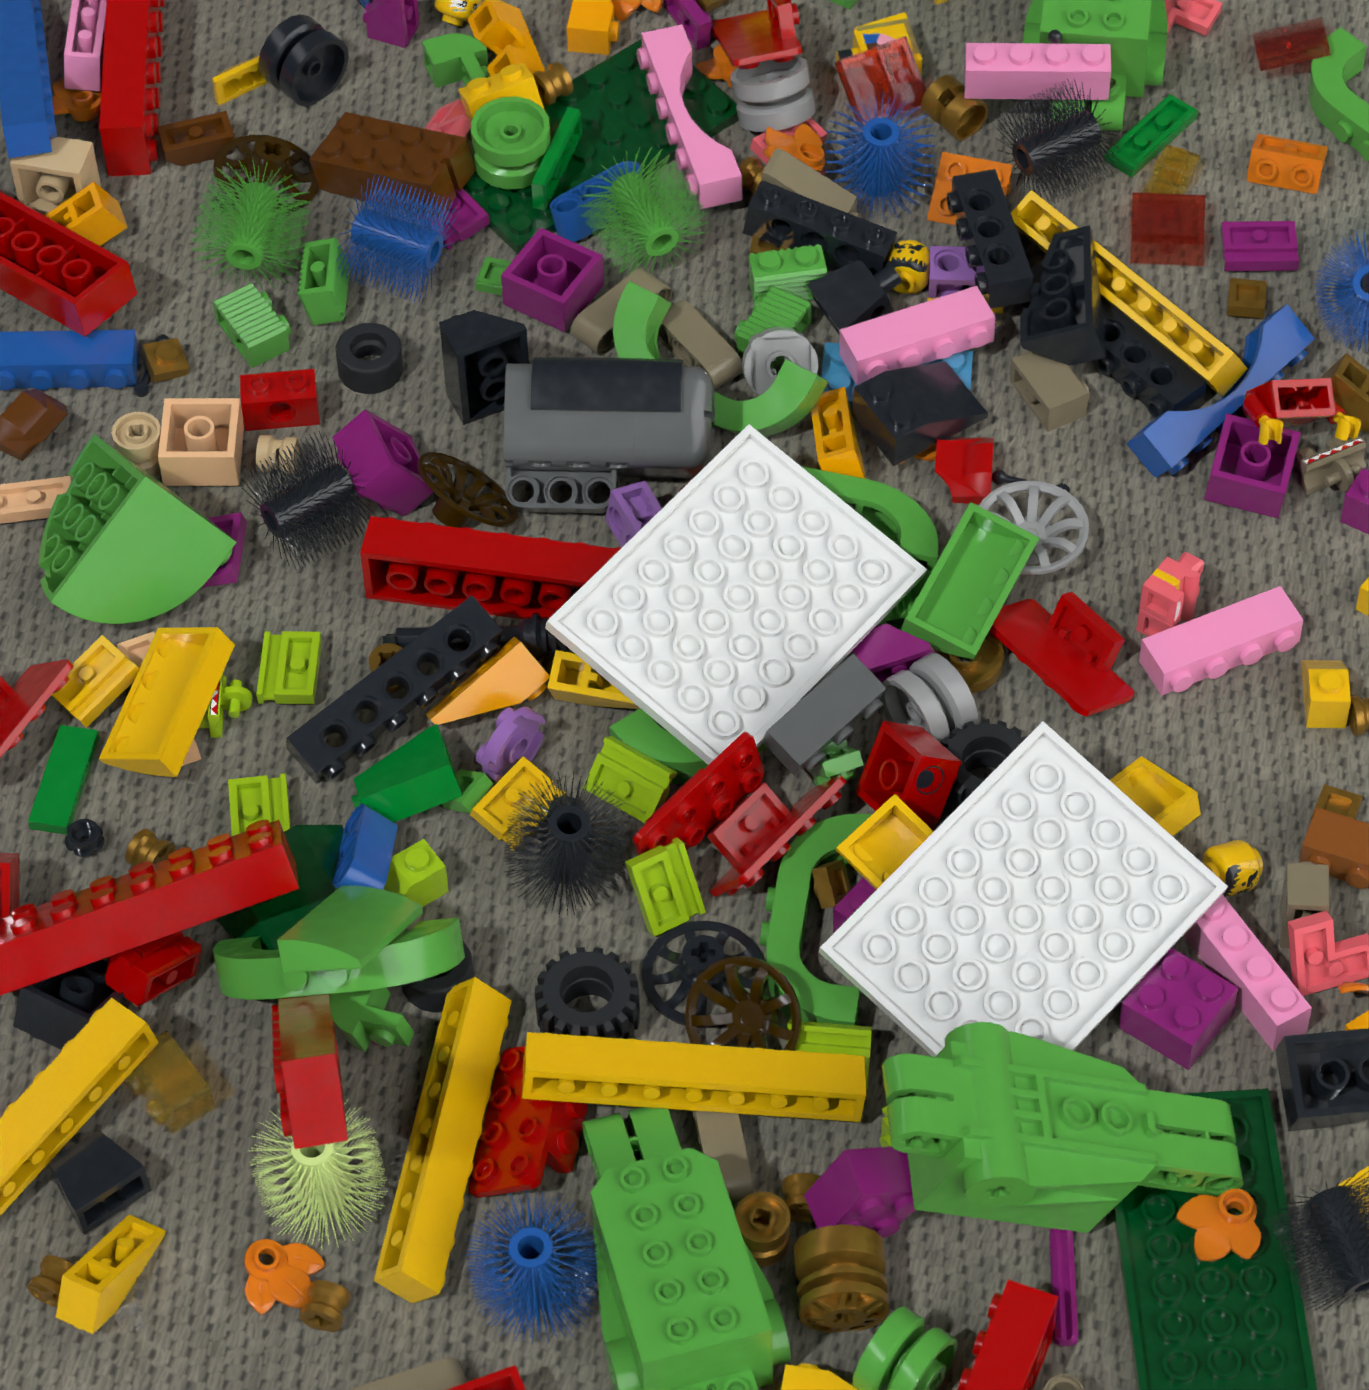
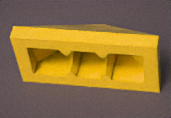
M259 56L231 66L212 78L215 101L219 106L268 83L259 74Z

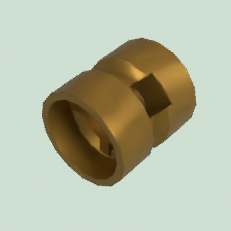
M951 74L943 75L936 79L925 91L921 101L922 111L935 122L941 124L942 128L958 141H964L977 133L983 126L989 111L988 105L981 99H964V85Z
M759 1191L747 1195L739 1202L735 1209V1216L742 1238L759 1267L774 1265L784 1258L789 1248L790 1212L788 1206L779 1196L771 1192Z

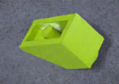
M422 839L391 857L388 877L383 890L402 895L423 907L449 892L446 866L425 839Z

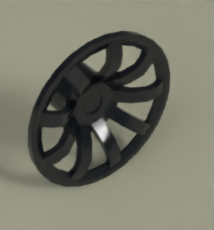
M693 921L681 924L665 932L648 950L642 969L643 987L648 1000L658 1012L667 1019L686 1026L685 1014L674 1009L687 997L692 985L705 969L719 960L734 956H750L763 960L762 954L756 944L735 927L713 921ZM710 930L719 933L714 938L708 935L695 936L694 931ZM684 934L686 943L682 953L673 952L665 947L672 939ZM731 936L739 941L746 950L736 955H727L724 953L723 947L728 937ZM657 955L673 964H678L673 970L664 974H652L653 964ZM725 970L717 973L708 983L722 994L730 996L723 983V980L727 981ZM738 974L742 986L751 989L754 978H746ZM682 978V982L674 995L664 1002L658 995L654 985L670 984ZM702 993L698 1000L696 1015H706L707 997ZM726 1024L710 1025V1026H697V1028H712V1027L723 1026V1025H726Z

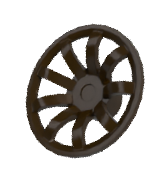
M269 135L238 137L223 145L214 159V177L229 184L232 183L219 171L223 172L222 165L231 169L230 165L234 170L245 169L246 167L249 179L255 176V167L257 181L259 166V182L262 183L265 171L263 183L268 180L270 187L273 184L275 186L283 178L286 179L281 183L284 188L294 185L291 178L301 183L311 182V186L307 191L309 193L294 196V199L301 200L294 202L313 201L319 189L309 160L310 156L297 145L278 137ZM256 142L254 150H250L246 143ZM235 147L245 157L240 162L239 160H232L226 157ZM303 160L308 166L310 173H300L294 170L292 166ZM244 170L238 174L245 182L248 181ZM237 175L231 177L238 183L242 184ZM279 185L274 188L275 191L279 190ZM296 186L286 189L288 194L302 193ZM287 203V204H288V205H292V204H302V205L295 206V207L303 208V207L307 206L309 203H307V204H303V203Z
M427 452L420 456L417 462L418 472L427 486L440 497L432 508V513L444 525L462 528L466 527L471 519L490 526L509 527L517 520L518 511L507 499L506 492L477 468L443 453ZM429 462L435 463L439 468H437V467H435V466H433V465H430V464H428V463H429ZM448 464L455 466L454 482ZM466 472L478 479L465 491L464 484ZM427 473L435 475L439 481L433 483ZM485 486H489L495 492L474 498ZM500 502V503H503V504L506 506V508H504L503 506H501V505H499V504H491V503ZM494 512L501 514L504 519L497 520Z
M734 956L719 960L698 976L691 987L686 1001L685 1024L691 1044H703L697 1026L726 1024L728 1029L709 1045L725 1046L737 1038L739 1041L736 1047L749 1048L751 1043L754 1042L755 1048L768 1049L766 1034L769 1033L775 1037L788 1040L784 1050L795 1051L801 1034L802 1014L794 988L776 967L754 957ZM737 966L759 969L753 979L750 992L742 986L738 978ZM725 970L728 985L735 997L732 998L714 989L708 981L717 973ZM768 976L779 984L785 993L784 995L771 999L767 995L762 994L763 986ZM701 993L709 1000L726 1008V1013L696 1015ZM788 1004L790 1005L792 1015L791 1029L777 1025L778 1009Z

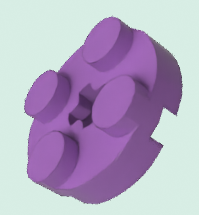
M510 707L504 709L497 718L496 730L489 741L484 743L476 754V762L482 765L483 773L498 782L522 756L531 762L543 741L544 734L538 729L539 723L545 725V719L529 707H521L516 711Z

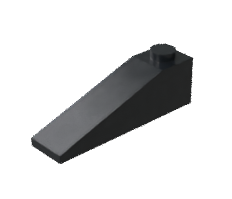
M1088 225L1056 233L1042 262L1044 271L1039 283H1034L1031 289L1032 300L1028 308L1023 309L1020 316L1021 346L1023 349L1068 366L1105 358V329L1092 229Z

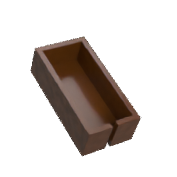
M349 112L343 114L309 159L320 190L350 198H355L356 196V199L361 200L362 185V198L365 201V192L367 190L368 201L372 182L373 196L377 181V192L382 181V192L388 181L386 195L393 182L390 197L396 185L395 198L401 188V199L406 188L405 198L403 197L404 201L411 189L409 202L415 192L414 204L420 192L418 205L424 195V206L429 195L427 208L433 199V205H431L433 209L438 199V210L443 199L441 212L447 203L446 212L457 196L455 190L461 191L476 171L466 137Z

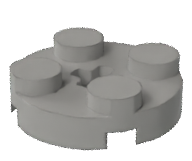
M772 327L753 335L742 358L744 378L758 395L766 392L778 375L775 368L770 367L771 362L775 361L777 356H783L784 360L787 359L815 374L818 372L816 351L804 334L788 327Z

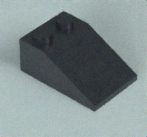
M946 361L884 371L855 386L853 390L852 415L893 466L936 445L937 440H945L988 418V412Z
M107 957L20 988L13 1027L62 1050L63 1046L69 1040L74 1039L87 1025L94 1012L102 1008L111 998L126 1008L129 1007L131 1001L124 997V993L119 994L106 984Z
M1369 1028L1283 1037L1275 1052L1288 1131L1330 1128L1369 1120Z

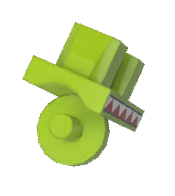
M224 671L199 728H209L211 738H222L224 710H228L229 717L238 718L240 711L247 710L252 705V693L242 687L240 680H232L230 686L226 687L227 678L224 676Z

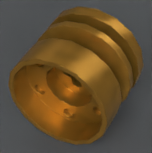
M832 1225L812 1230L797 1240L793 1247L796 1278L800 1282L797 1286L800 1321L805 1326L825 1333L862 1331L872 1328L886 1319L890 1313L887 1279L883 1276L886 1272L883 1238L876 1231L857 1225Z

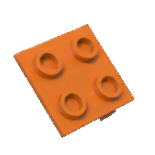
M942 152L927 221L956 226V214H950L947 206V193L952 192V176L995 169L1006 198L1011 189L1012 180H1010L1013 165Z

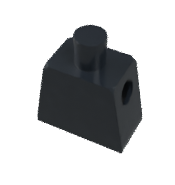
M856 260L807 284V287L816 305L840 336V329L893 313L894 309L886 293L900 285L902 280L891 264L872 275L863 261Z
M94 1132L82 1141L74 1135L57 1153L59 1156L54 1158L49 1164L56 1185L80 1231L84 1235L151 1191L144 1166L102 1132Z

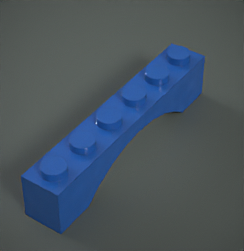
M1287 304L1266 317L1246 335L1242 363L1247 367V370L1215 404L1203 409L1185 412L1167 411L1150 421L1126 444L1155 478L1166 471L1171 475L1175 474L1189 462L1186 455L1193 450L1195 454L1213 440L1209 435L1216 428L1219 432L1222 431L1226 413L1235 415L1234 412L1239 407L1243 409L1247 390L1271 380H1280L1284 376L1281 369L1287 364L1291 368L1308 354L1304 348L1315 338Z

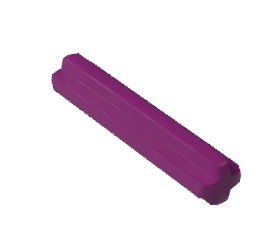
M1051 1228L1049 1234L1052 1294L1058 1296L1054 1342L1057 1346L1070 1347L1075 1346L1078 1342L1073 1231Z

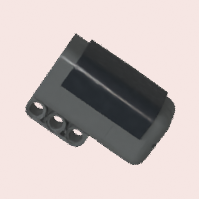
M534 357L533 364H507L503 459L506 467L505 492L507 499L514 508L523 513L602 515L607 512L609 499L601 504L594 503L590 498L591 492L598 486L608 487L610 492L613 489L619 488L620 477L694 478L714 459L715 429L711 428V425L715 423L716 396L710 376L702 368L686 366L684 359ZM531 485L534 487L533 497L523 503L516 501L515 492L518 487ZM562 485L571 487L572 496L568 501L557 503L553 500V492L557 487Z

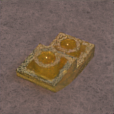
M1167 144L1154 164L1151 179L1139 196L1138 207L1171 218L1188 189L1200 162L1201 155Z

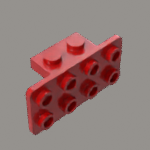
M766 0L768 10L713 20L712 32L731 64L738 66L739 69H752L760 65L759 62L769 60L779 63L793 60L794 55L801 54L802 46L796 38L794 25L800 23L796 3L792 4L791 0Z
M1072 591L1061 595L1052 615L1033 599H1024L1001 608L989 630L991 635L1000 640L1016 655L1019 661L1026 664L1036 673L1046 686L1062 697L1072 710L1082 716H1090L1131 701L1134 690L1111 670L1125 639Z
M68 659L30 666L12 688L0 676V758L7 750L12 749L23 738L22 731L29 722L37 719L45 711L46 705L44 703L48 698L66 685L69 680L67 675L74 666Z
M743 732L704 770L701 768L645 821L646 824L633 838L638 855L662 845L664 847L673 843L672 839L679 838L684 842L687 851L690 847L699 844L706 832L718 820L726 818L739 800L747 793L757 789L764 776V769L752 735L748 732Z
M839 775L812 788L790 810L765 782L748 794L707 835V838L733 866L709 890L714 897L725 892L731 896L743 886L749 888L757 882L765 873L761 867L768 860L774 862L784 855L791 847L787 841L795 833L800 836L810 829L817 821L813 815L820 808L826 810L842 796L839 789L847 782L845 778Z
M525 1046L506 1049L500 1055L468 1187L469 1193L475 1198L535 1189L542 1181L546 1163L557 1173H568L573 1170L576 1153L579 1148L582 1122L587 1112V1103L522 1099Z

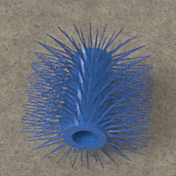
M883 92L881 118L878 117L876 103L874 119L873 116L871 119L868 111H865L869 118L868 122L861 114L859 115L854 109L852 110L866 123L865 125L859 123L857 119L855 121L847 115L838 113L853 121L860 128L836 121H829L842 125L852 132L827 131L842 135L848 139L826 141V143H837L846 148L838 151H826V153L840 154L845 158L837 161H825L844 166V168L839 170H826L825 172L846 175V177L833 180V182H851L843 188L846 190L851 188L852 190V188L858 187L851 192L852 194L863 190L860 195L858 194L857 201L866 193L867 195L863 202L865 203L867 198L869 201L871 196L870 204L873 210L875 197H877V216L879 197L881 198L883 212L885 197L886 200L888 198L892 206L889 194L892 197L894 196L898 203L902 204L893 191L913 202L914 200L906 196L899 189L918 194L919 192L906 185L932 186L919 183L911 178L933 176L931 174L919 173L913 169L923 166H934L919 163L915 159L925 156L934 157V155L919 153L916 149L935 146L913 141L923 137H936L935 135L928 134L908 135L918 129L934 125H923L902 130L914 121L924 118L923 116L900 126L902 120L911 113L909 112L904 117L902 116L898 122L897 120L894 122L893 120L899 112L895 113L892 120L891 117L888 119L892 106L889 111L887 105L885 118H882Z
M377 181L374 190V201L372 203V182L368 203L367 190L365 192V206L363 209L361 185L362 209L359 211V203L356 200L359 213L354 217V223H350L353 224L352 230L345 232H351V237L346 240L348 241L351 238L348 246L353 243L344 256L346 258L351 251L346 263L347 265L352 258L348 272L354 263L352 275L358 266L356 278L362 268V279L367 269L365 282L370 272V282L376 272L374 285L381 273L379 286L384 276L383 289L388 278V289L394 279L392 292L398 282L397 293L402 282L404 286L402 287V293L408 283L406 296L412 286L411 299L416 286L419 291L421 282L422 295L426 274L427 292L429 270L431 269L432 290L433 267L436 272L435 265L437 261H440V254L445 255L441 253L442 248L449 245H443V241L448 236L443 239L444 236L441 235L449 219L443 228L444 218H441L438 225L441 215H444V212H441L443 199L438 210V199L433 209L431 206L433 205V199L427 208L429 195L424 206V195L418 205L419 192L413 204L415 192L409 202L411 189L404 201L403 197L405 198L406 188L401 199V188L395 198L396 185L390 197L393 182L386 195L388 181L383 192V181L378 192Z
M1356 234L1357 250L1354 244L1348 249L1350 252L1349 256L1347 252H1344L1342 256L1337 250L1338 254L1336 255L1338 257L1334 259L1337 263L1327 260L1331 265L1334 264L1336 266L1332 269L1328 268L1326 271L1330 270L1332 272H1326L1325 274L1327 275L1324 276L1322 274L1326 278L1317 280V282H1322L1315 283L1323 284L1314 286H1321L1315 288L1319 289L1316 291L1323 289L1336 290L1315 292L1318 293L1317 296L1322 298L1336 296L1329 299L1315 297L1319 298L1316 300L1321 301H1316V303H1322L1325 309H1327L1319 312L1322 314L1326 313L1325 315L1329 318L1324 319L1327 321L1332 318L1334 319L1326 325L1331 323L1332 327L1338 324L1334 328L1336 329L1334 333L1342 325L1343 327L1345 326L1342 330L1343 338L1347 336L1352 328L1353 331L1349 336V342L1355 336L1356 339H1360L1357 340L1359 343L1358 347L1360 348L1365 333L1366 354L1369 334V294L1367 293L1369 292V260L1365 235H1363L1364 257L1358 234ZM1325 285H1331L1338 288L1325 287ZM1330 292H1331V293H1336V294H1332V295L1323 294V293H1330ZM1331 299H1338L1333 302H1324ZM1331 303H1337V304H1335V305L1326 306V305H1329V304H1331Z
M527 1190L529 1227L527 1228L520 1198L524 1226L514 1203L513 1212L515 1217L513 1218L512 1215L511 1217L515 1226L509 1215L507 1216L506 1214L505 1216L509 1224L507 1223L508 1228L505 1225L503 1227L492 1219L506 1235L491 1225L496 1231L489 1227L483 1230L494 1234L499 1240L495 1241L490 1237L487 1238L489 1240H485L480 1237L478 1239L484 1241L477 1242L482 1244L488 1243L491 1245L489 1246L491 1248L482 1245L480 1247L486 1249L473 1248L481 1251L466 1252H475L477 1254L467 1255L483 1258L469 1259L477 1260V1262H467L475 1264L467 1266L475 1267L468 1271H476V1273L469 1274L476 1275L470 1278L476 1279L472 1281V1283L476 1284L471 1285V1287L479 1286L482 1288L473 1293L479 1294L473 1298L481 1296L487 1298L482 1302L493 1298L486 1304L489 1305L487 1308L498 1306L495 1309L498 1311L496 1314L500 1313L497 1316L498 1319L506 1314L505 1320L515 1307L505 1328L516 1315L512 1323L514 1325L519 1315L518 1323L520 1322V1329L522 1327L523 1330L528 1311L525 1330L527 1322H529L528 1328L530 1329L531 1322L533 1343L535 1315L540 1340L539 1308L542 1311L547 1338L548 1331L545 1313L552 1331L555 1328L554 1319L557 1322L553 1311L559 1322L563 1323L560 1315L563 1317L562 1311L569 1321H572L579 1328L563 1311L564 1309L577 1319L563 1303L578 1313L573 1307L580 1308L582 1306L575 1304L570 1298L574 1297L579 1302L582 1299L578 1297L586 1300L589 1298L582 1296L595 1297L576 1289L586 1293L590 1291L581 1288L598 1290L586 1287H598L591 1285L598 1282L586 1280L598 1279L589 1277L597 1276L598 1274H592L597 1272V1270H593L597 1268L596 1266L585 1264L594 1263L593 1261L599 1259L593 1258L597 1255H591L598 1251L587 1249L592 1246L588 1243L594 1240L586 1241L589 1238L581 1240L583 1237L575 1240L582 1235L580 1234L582 1229L574 1234L575 1230L571 1231L573 1228L568 1227L563 1232L566 1228L565 1226L572 1220L569 1219L568 1222L566 1220L562 1224L563 1218L554 1230L556 1223L565 1215L564 1213L561 1216L563 1210L552 1223L557 1213L556 1211L549 1224L548 1221L556 1203L553 1205L549 1215L547 1214L549 1207L547 1212L545 1209L543 1222L540 1227L543 1214L542 1209L539 1219L542 1200L537 1217L535 1198L534 1220L532 1221ZM567 1255L562 1261L557 1260L560 1257ZM562 1264L570 1266L566 1269L559 1268ZM508 1269L509 1271L507 1273H503L499 1270ZM505 1277L511 1278L506 1282H502Z

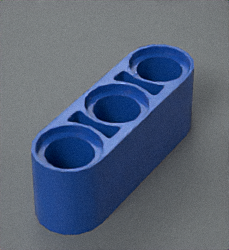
M627 161L628 173L633 171L634 161ZM624 162L618 163L619 169L620 167L622 169L621 173L626 174ZM638 163L635 165V173H637L640 167ZM617 165L612 166V168L610 167L596 175L597 177L590 178L552 200L550 209L558 236L575 242L594 232L595 228L591 225L599 222L601 219L594 223L590 222L589 226L586 225V222L593 217L591 214L599 212L603 208L586 207L584 204H593L607 200L608 198L600 199L602 197H592L589 194L610 190L589 186L611 187L612 183L602 179L606 178L614 183L613 180L618 178L616 173L619 177L621 176ZM610 192L596 195H607L610 194Z
M360 804L352 812L344 827L332 885L336 888L340 886H365L383 889L388 877L397 833V824L365 804Z

